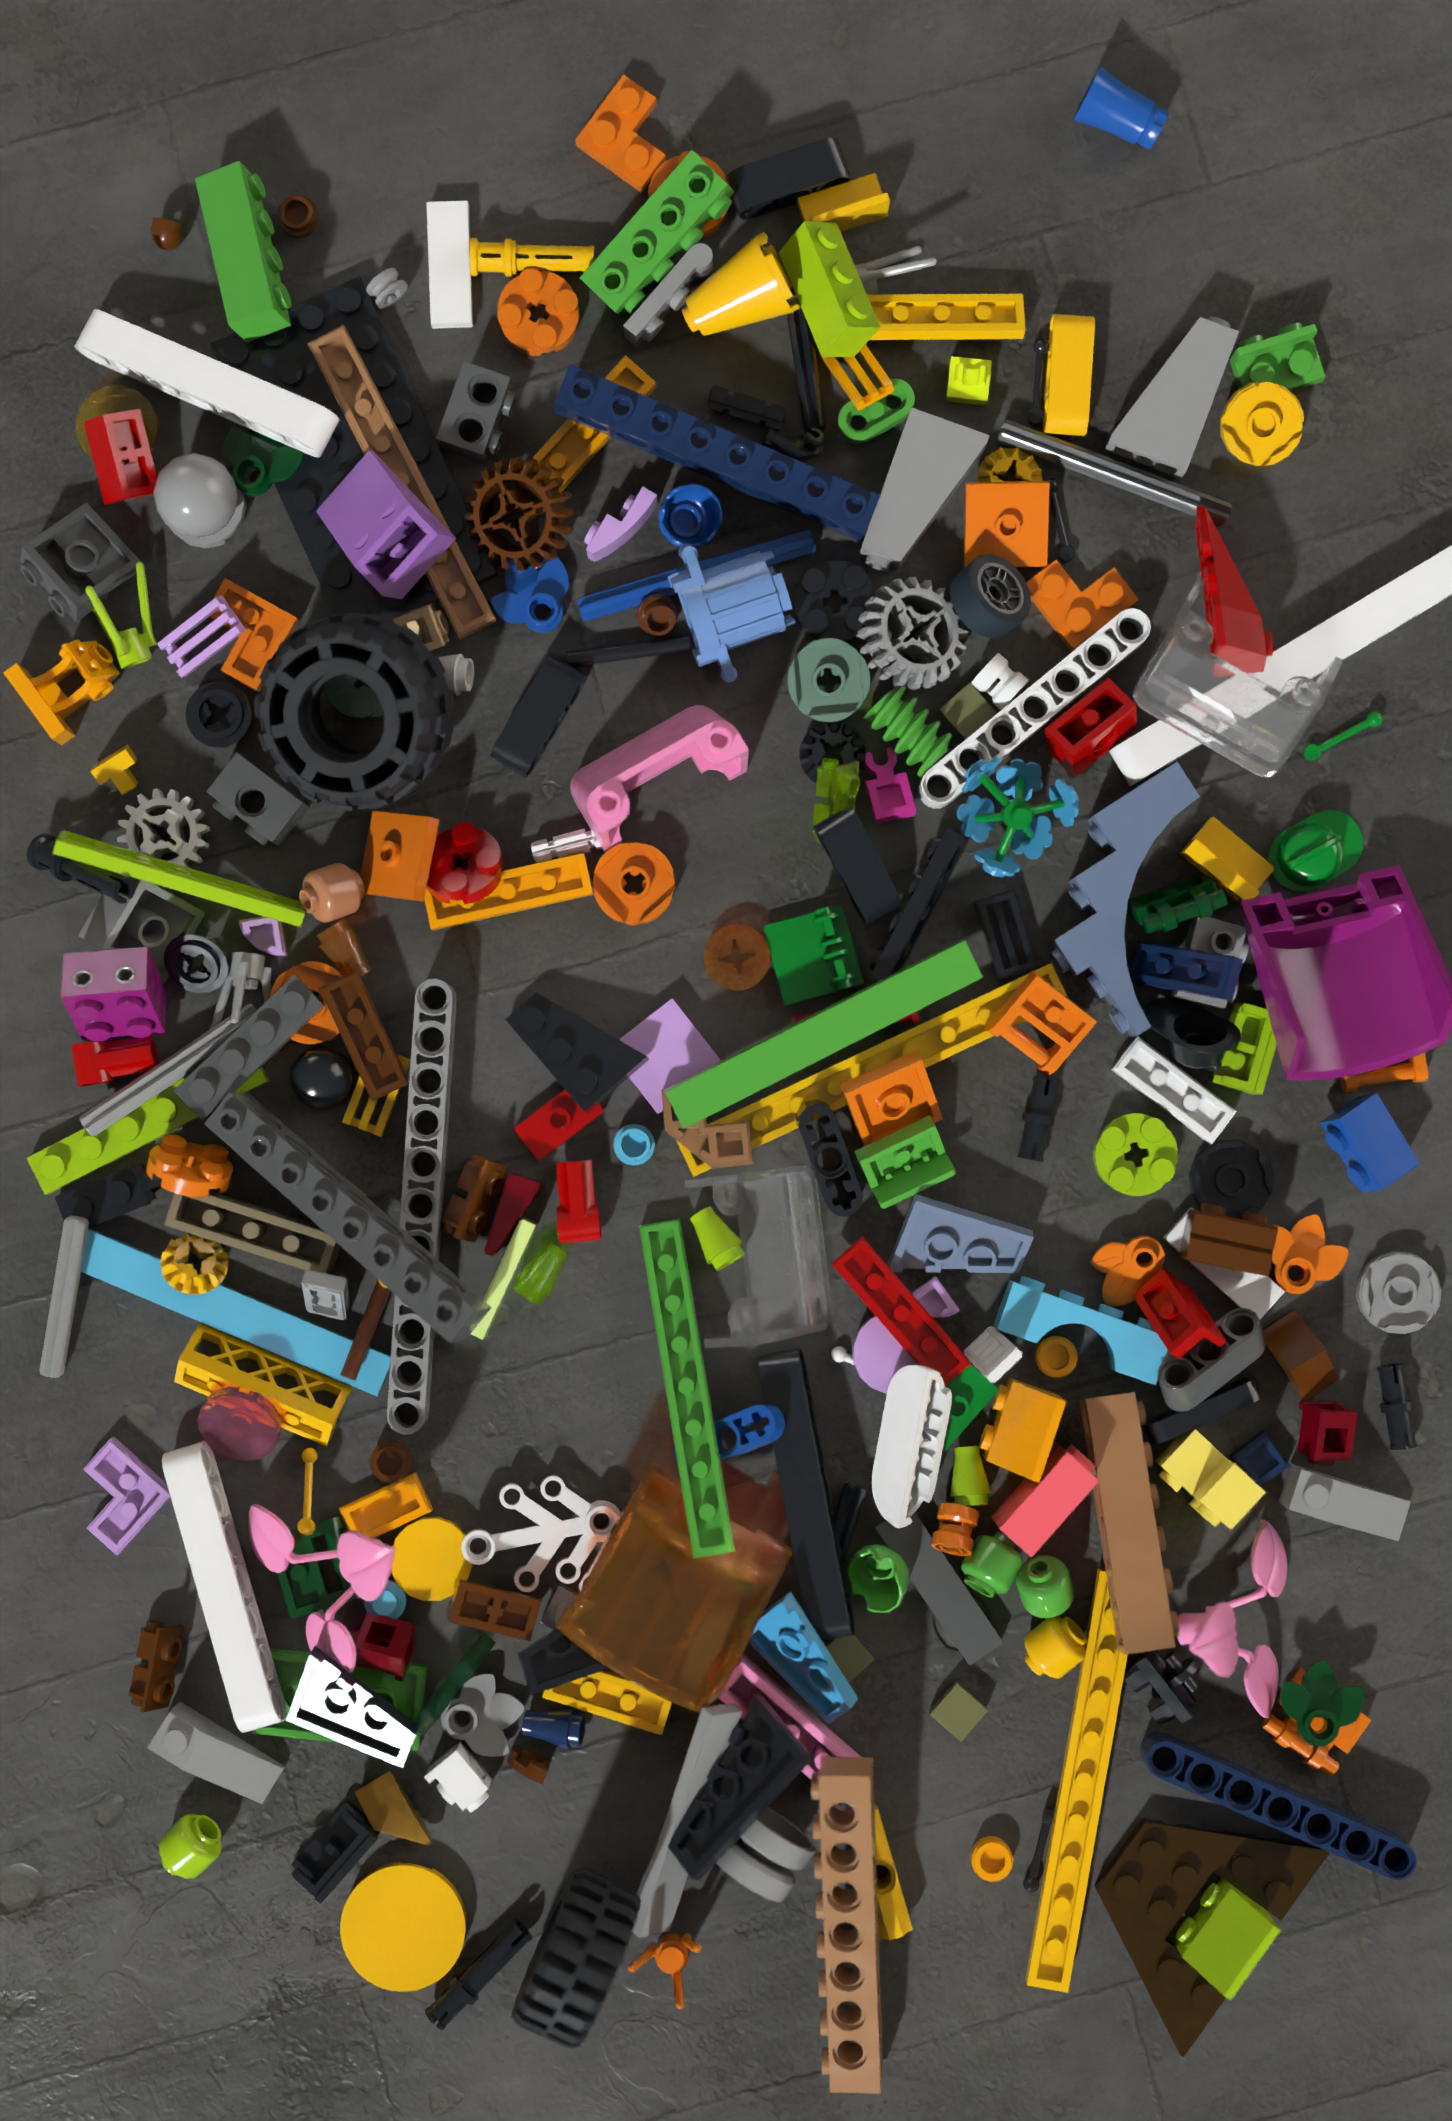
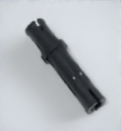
M514 1918L509 1926L461 1975L455 1974L449 1980L450 1986L430 2007L425 2009L426 2016L433 2024L438 2020L436 2025L438 2029L444 2030L467 2004L473 2005L478 2000V1993L527 1942L533 1939L531 1933L524 1925L521 1928L519 1927L521 1925L519 1920Z

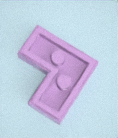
M112 1437L83 1470L113 1496L112 1500L86 1529L118 1556L170 1498V1493L165 1481L119 1440Z

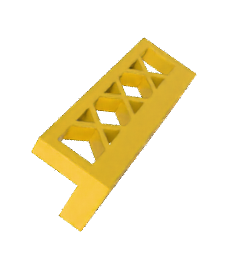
M201 1322L178 1359L174 1380L175 1383L326 1447L334 1433L337 1419L352 1390L350 1385ZM205 1339L219 1345L222 1354L208 1357L197 1352L196 1349L201 1340ZM248 1357L257 1361L260 1370L246 1373L238 1369L235 1360ZM286 1373L295 1377L299 1386L286 1390L277 1386L273 1377ZM326 1390L338 1395V1398L331 1409L315 1402L312 1393Z

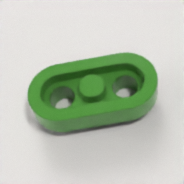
M891 378L894 392L858 412L852 401L846 403L838 416L837 425L840 435L849 443L864 444L906 420L915 402V395L911 386L904 380ZM878 384V385H876L875 387H876V389H878V388H880L881 386ZM867 392L861 394L862 397L868 395ZM891 397L897 398L901 406L897 409H890L886 405V400ZM855 418H860L865 422L866 426L861 430H855L850 422Z

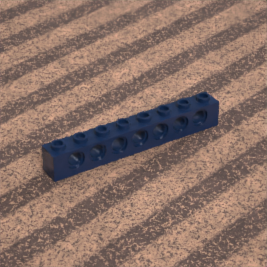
M571 364L568 367L554 402V413L858 541L865 534L880 497L879 494Z

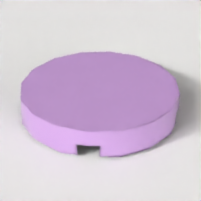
M876 1316L869 1318L858 1329L852 1344L855 1369L859 1377L868 1386L887 1394L890 1381L895 1373L905 1366L917 1364Z

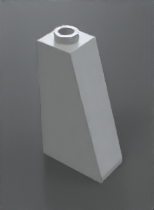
M1200 317L1114 430L1103 452L1181 480L1189 467L1239 331L1230 328V324L1223 319L1217 317L1205 319Z
M911 407L865 535L859 557L865 558V563L874 569L889 571V568L898 570L979 460L990 435Z

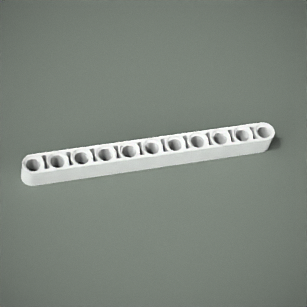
M1452 545L1274 651L1272 656L1266 657L1264 672L1238 674L1230 677L1111 749L1109 752L1130 787L1451 596Z

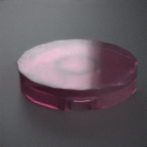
M239 1387L219 1389L205 1399L197 1418L199 1432L209 1446L222 1455L235 1460L245 1461L264 1458L274 1450L281 1434L282 1422L281 1416L270 1401L261 1394L251 1390L249 1394L238 1392Z

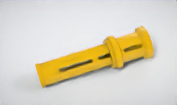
M470 238L471 276H477L479 272H504L506 277H512V275H516V271H524L530 268L551 272L586 271L594 262V245H516V241H512V238H506L504 243L479 242L477 238ZM482 257H500V258H482ZM536 258H572V259H536Z

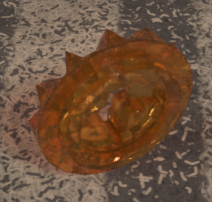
M734 924L719 929L711 936L704 951V964L710 978L721 987L729 990L742 991L758 984L765 976L770 963V951L765 939L755 929L746 925ZM732 940H736L741 953L755 954V957H750L749 960L743 961L742 975L739 976L733 963L719 962V959L731 954Z

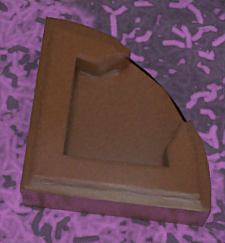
M516 1745L512 1746L507 1758L508 1764L514 1770L543 1785L551 1763L549 1758Z

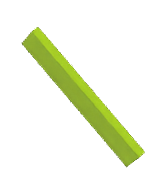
M65 830L61 831L56 839L53 854L301 927L305 910L298 900Z

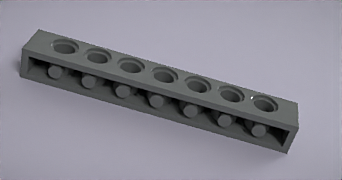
M229 1092L205 1122V1125L449 1343L466 1340L492 1308L250 1093Z

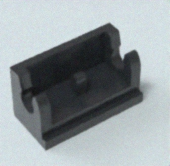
M347 1799L292 1862L291 1866L294 1870L291 1875L321 1904L376 1842L380 1832L375 1831L367 1816Z

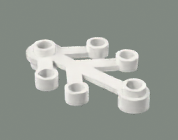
M548 1475L540 1484L542 1496L549 1501L558 1500L579 1516L561 1520L524 1495L523 1489L518 1484L508 1483L499 1492L501 1504L507 1509H516L538 1525L491 1535L483 1529L471 1530L462 1540V1554L468 1562L480 1565L488 1562L496 1551L541 1543L529 1562L519 1567L514 1574L516 1587L522 1592H531L537 1588L540 1574L565 1537L582 1534L569 1557L561 1558L555 1566V1574L559 1581L571 1584L579 1578L580 1568L597 1542H608L619 1534L622 1527V1516L619 1509L613 1503L606 1500H597L589 1503L565 1487L564 1481L559 1476ZM551 1480L558 1481L561 1485L559 1493L554 1496L548 1495L545 1492V1486ZM508 1489H516L520 1493L519 1500L514 1504H509L504 1500V1493ZM604 1513L609 1517L606 1527L597 1528L594 1526L593 1520L597 1514ZM476 1538L483 1539L486 1542L485 1550L481 1553H474L470 1549L472 1540ZM572 1563L575 1566L576 1571L572 1577L565 1578L560 1574V1568L563 1564ZM525 1571H530L535 1576L534 1582L529 1586H523L519 1583V1576Z

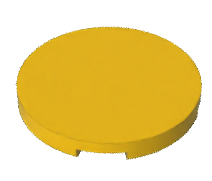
M401 1861L385 1864L365 1875L350 1893L341 1915L340 1935L342 1946L353 1968L373 1985L397 1992L423 1989L440 1980L456 1963L465 1941L466 1911L457 1889L443 1874L434 1868L429 1869L417 1864L401 1863Z

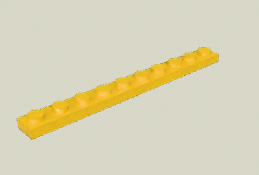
M1052 963L1034 971L1067 996ZM1029 974L708 1125L749 1121L752 1149L797 1129V1111L807 1101L821 1100L828 1104L832 1111L848 1105L840 1086L843 1082L917 1050L922 1058L925 1068L993 1037L991 1033L985 1030L987 1019L994 1011L999 1010ZM1019 1015L1012 1024L1016 1026L1027 1020ZM813 1111L810 1113L811 1120L809 1122H806L805 1124H808L822 1116H820V1114L817 1111ZM677 1141L693 1177L712 1169Z
M1102 1568L1097 1569L1086 1632L1087 1643L1084 1644L1086 1656L1080 1665L1025 1977L1027 1986L1066 1993L1069 1991L1128 1654L1118 1652L1106 1571Z

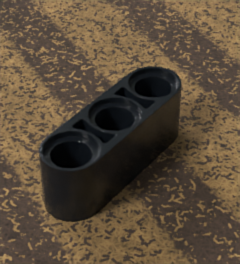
M826 138L743 165L731 171L727 175L726 180L734 191L732 198L739 218L751 219L795 205L799 197L851 181L852 178L838 138Z
M551 654L538 671L498 737L490 757L527 778L581 692L587 680V675Z
M850 805L813 826L851 902L866 925L903 904L862 822Z

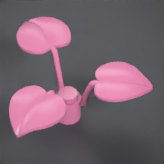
M257 1504L251 1505L248 1516L250 1541L255 1555L267 1569L281 1573L288 1568V1561L292 1564L339 1557L340 1572L344 1579L350 1582L351 1586L325 1612V1617L318 1612L309 1615L306 1622V1638L311 1651L314 1646L318 1647L335 1660L346 1672L352 1673L356 1664L354 1640L346 1627L339 1621L334 1620L335 1614L355 1593L367 1601H372L381 1595L391 1572L395 1547L384 1545L380 1540L370 1539L359 1532L348 1531L339 1538L337 1550L297 1555L292 1552L295 1542L286 1524L266 1508Z
M1261 1520L1262 1526L1255 1535L1251 1549L1252 1573L1259 1584L1257 1590L1228 1602H1220L1215 1606H1206L1205 1613H1181L1178 1617L1180 1635L1177 1638L1183 1647H1189L1192 1652L1200 1656L1209 1665L1214 1673L1221 1677H1229L1234 1672L1238 1656L1243 1657L1248 1663L1244 1671V1684L1249 1700L1263 1718H1269L1279 1686V1669L1276 1657L1266 1645H1257L1254 1654L1249 1650L1238 1647L1237 1632L1235 1630L1236 1619L1232 1609L1264 1597L1267 1591L1272 1597H1278L1286 1583L1288 1568L1284 1545L1274 1527L1268 1521Z

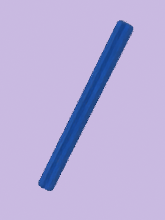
M805 529L702 560L698 563L702 571L757 551L764 553L771 550L775 559L765 562L767 567L812 554L816 551V545L811 531ZM682 566L580 597L577 600L581 617L583 621H590L637 607L645 598L651 595L661 594L667 597L676 595L678 593H675L673 587H670L668 576L686 570V568Z

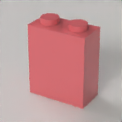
M1056 1443L1050 1449L1040 1483L1025 1478L991 1517L998 1528L1032 1558L1099 1482L1090 1473L1096 1466L1072 1444L1065 1450Z

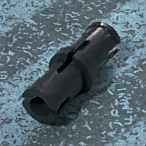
M1033 1076L1028 1110L1023 1112L1021 1119L1025 1121L1017 1157L1043 1162L1049 1126H1054L1055 1118L1051 1117L1057 1086L1059 1085L1058 1080Z
M1404 1363L1388 1364V1367L1386 1365L1377 1366L1383 1403L1379 1405L1381 1413L1386 1415L1390 1450H1404L1406 1446L1408 1448L1417 1447L1411 1410L1415 1408L1413 1400L1408 1398Z

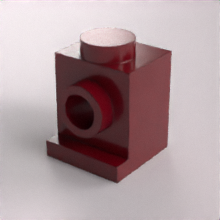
M1300 1400L1299 1409L1303 1412L1298 1452L1309 1457L1308 1461L1319 1466H1333L1334 1461H1351L1358 1412L1337 1401Z
M367 1612L361 1628L355 1627L351 1635L356 1647L355 1666L395 1675V1680L403 1682L416 1649L415 1624Z

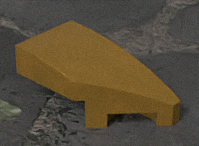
M388 1771L355 1792L362 1809L375 1831L424 1845L433 1843L419 1811L413 1809L396 1772Z

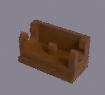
M456 1578L453 1599L449 1600L446 1610L449 1622L526 1641L531 1640L541 1599Z

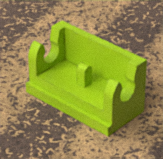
M1233 1003L1228 1021L1234 1023L1239 1028L1241 1040L1236 1047L1226 1052L1222 1066L1217 1072H1213L1211 1083L1253 1095H1261L1265 1088L1277 1046L1268 1011L1265 1008L1243 1003V1005Z

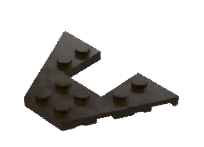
M1142 1818L1094 1886L1180 2056L1184 2058L1227 1998L1182 1958L1175 1944L1166 1938L1213 1872L1281 1921L1329 1855L1328 1851L1319 1847L1283 1842L1281 1839H1262L1249 1834L1224 1830L1223 1832L1198 1829L1192 1825L1166 1824L1163 1821Z

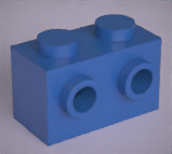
M1377 1093L1354 1098L1320 1122L1326 1132L1325 1139L1328 1145L1340 1155L1347 1167L1348 1178L1362 1193L1384 1190L1420 1164Z

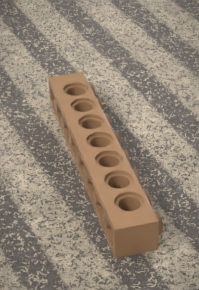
M822 1757L819 1773H812L811 1779L812 1799L819 1800L820 1813L813 1814V1839L821 1840V1853H815L814 1875L815 1879H822L823 1892L816 1893V1918L824 1919V1931H818L817 1955L818 1958H825L826 1970L819 1971V1997H827V2009H821L820 2034L821 2036H828V2048H822V2075H829L830 2092L881 2094L883 2048L873 1758ZM839 1802L847 1803L852 1809L842 1811L837 1809L834 1804ZM847 1843L850 1844L853 1847V1849L841 1850L836 1846V1844ZM849 1883L855 1888L851 1890H845L840 1888L837 1884ZM848 1922L853 1924L855 1928L845 1929L839 1924ZM851 1962L857 1967L847 1968L840 1963ZM851 2001L856 2003L857 2006H846L842 2002ZM852 2040L857 2042L858 2045H849L844 2041Z

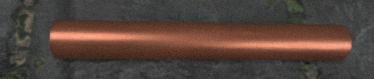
M378 1279L340 1374L354 1381L357 1379L391 1291L381 1286Z

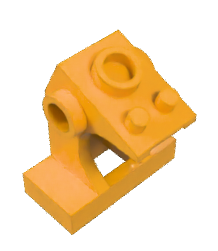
M77 639L70 643H64L59 652L62 660L52 669L35 678L18 663H15L3 672L51 739L61 745L75 737V734L64 719L89 700L97 701L108 695L114 688L111 682L120 675V672L112 663L113 658L110 652L97 641L81 642ZM75 670H78L85 683L75 693L67 697L58 683Z

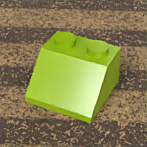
M1221 1878L1217 1885L1213 1883L1205 1890L1200 1900L1202 1906L1193 1918L1188 1917L1180 1925L1176 1933L1177 1941L1174 1944L1182 1958L1229 2000H1232L1281 1930L1267 1910Z

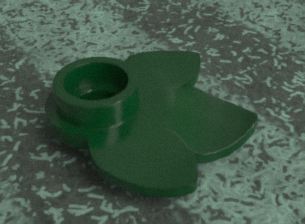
M237 427L230 428L224 444L225 456L234 466L233 478L235 485L248 496H260L266 493L274 482L289 480L301 467L305 454L258 432L253 431L249 435ZM255 470H260L259 479L252 483L250 481L251 473Z
M1319 1660L1306 1670L1302 1677L1301 1685L1291 1681H1284L1282 1683L1280 1702L1284 1712L1297 1721L1298 1733L1304 1741L1313 1746H1325L1335 1740L1340 1727L1356 1721L1364 1703V1688L1362 1686L1339 1687L1332 1668L1326 1661ZM1317 1716L1322 1717L1323 1727L1319 1731H1313L1311 1729L1312 1719Z

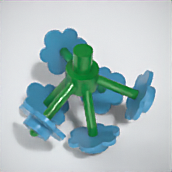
M995 757L991 761L985 762L981 759L975 764H971L965 773L967 780L961 790L964 793L971 792L982 783L1003 805L1001 812L994 813L995 808L992 800L988 798L980 799L977 795H970L967 798V803L961 804L958 807L957 819L962 823V835L966 837L971 836L977 843L987 840L989 830H993L996 827V821H1003L1008 827L998 851L995 852L985 848L983 851H976L974 858L983 863V870L993 876H1014L1015 872L1018 873L1021 866L1014 862L1013 857L1006 854L1011 841H1013L1011 849L1015 854L1024 853L1027 858L1032 860L1040 858L1044 852V847L1047 848L1053 844V836L1049 833L1052 829V823L1046 816L1034 818L1033 815L1053 810L1055 817L1060 818L1065 827H1070L1074 823V817L1078 816L1080 803L1073 786L1066 785L1065 781L1061 778L1057 779L1055 785L1049 789L1050 802L1030 806L1025 801L1031 798L1032 792H1038L1043 787V782L1040 779L1042 774L1040 765L1035 762L1025 764L1022 759L1016 758L1011 761L1010 766H1001L996 773V778L1001 783L999 789L989 778L995 771L994 768L1001 761L999 757ZM1013 795L1015 799L1009 800L1007 796Z

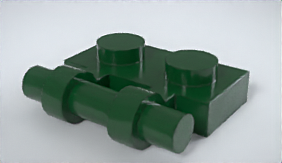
M1200 873L1128 900L1127 907L1130 916L1140 925L1143 924L1146 933L1149 934L1163 929L1164 932L1177 928V923L1196 916L1199 919L1213 915V910L1226 906L1227 900L1223 890L1217 891L1215 881L1204 873Z

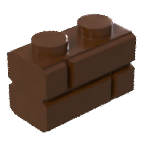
M1206 1203L1201 1204L1200 1211L1189 1209L1179 1258L1268 1276L1278 1227L1266 1225L1268 1216L1242 1212L1241 1219L1225 1216L1227 1208Z

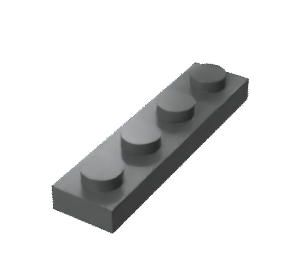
M293 975L173 1091L202 1121H206L229 1092H236L326 1005L297 975Z

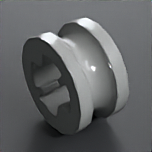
M395 268L382 271L367 285L366 292L369 296L376 297L375 303L379 309L387 308L394 304L407 291V283L404 280L397 279L399 274Z

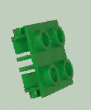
M843 905L824 907L815 910L813 913L763 926L784 1006L864 984Z

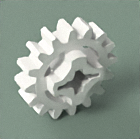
M153 789V799L151 800L142 794L137 795L140 804L138 808L126 805L125 810L131 817L129 821H118V825L126 829V834L117 837V842L128 845V850L158 859L164 853L175 852L179 856L168 862L188 868L187 863L190 860L197 863L203 861L196 852L198 848H209L210 844L201 839V834L209 832L210 827L198 822L205 815L203 810H190L194 803L193 799L186 796L179 803V792L171 789L167 798H164L161 790ZM157 808H171L170 810L167 809L163 815L151 816L149 812ZM187 821L190 828L189 842L185 840L184 826L187 824ZM151 824L167 829L168 834L171 835L170 838L176 841V845L169 841L161 840L157 830ZM139 826L142 828L144 839L141 845L138 842Z

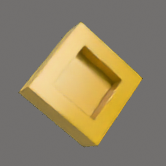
M128 744L93 765L90 771L99 785L111 779L122 795L135 788L136 784H138L129 769L131 765L135 764L137 757Z

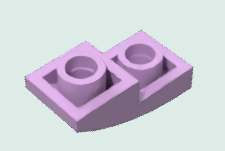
M642 487L637 497L631 494L625 501L619 516L623 517L622 522L609 514L605 516L602 523L595 521L584 540V543L588 545L586 548L588 558L596 562L619 549L631 539L657 507V494Z

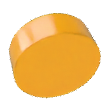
M1051 1335L1042 1339L1034 1353L1035 1363L1040 1371L1053 1378H1060L1070 1374L1075 1368L1078 1358L1076 1348L1072 1342L1059 1335Z
M986 1836L979 1839L971 1849V1864L975 1873L981 1879L996 1882L1004 1879L1010 1873L1013 1866V1855L1010 1847L1003 1839L996 1836Z

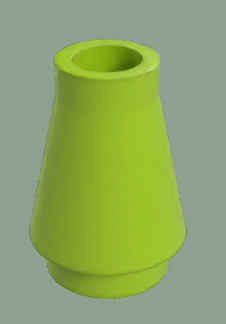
M711 1206L699 1211L690 1218L695 1227L707 1264L712 1263L716 1271L729 1266L745 1254L741 1248L743 1242L718 1217Z
M979 1446L954 1448L955 1461L950 1497H954L955 1504L964 1506L989 1505L988 1494L992 1493L981 1460Z

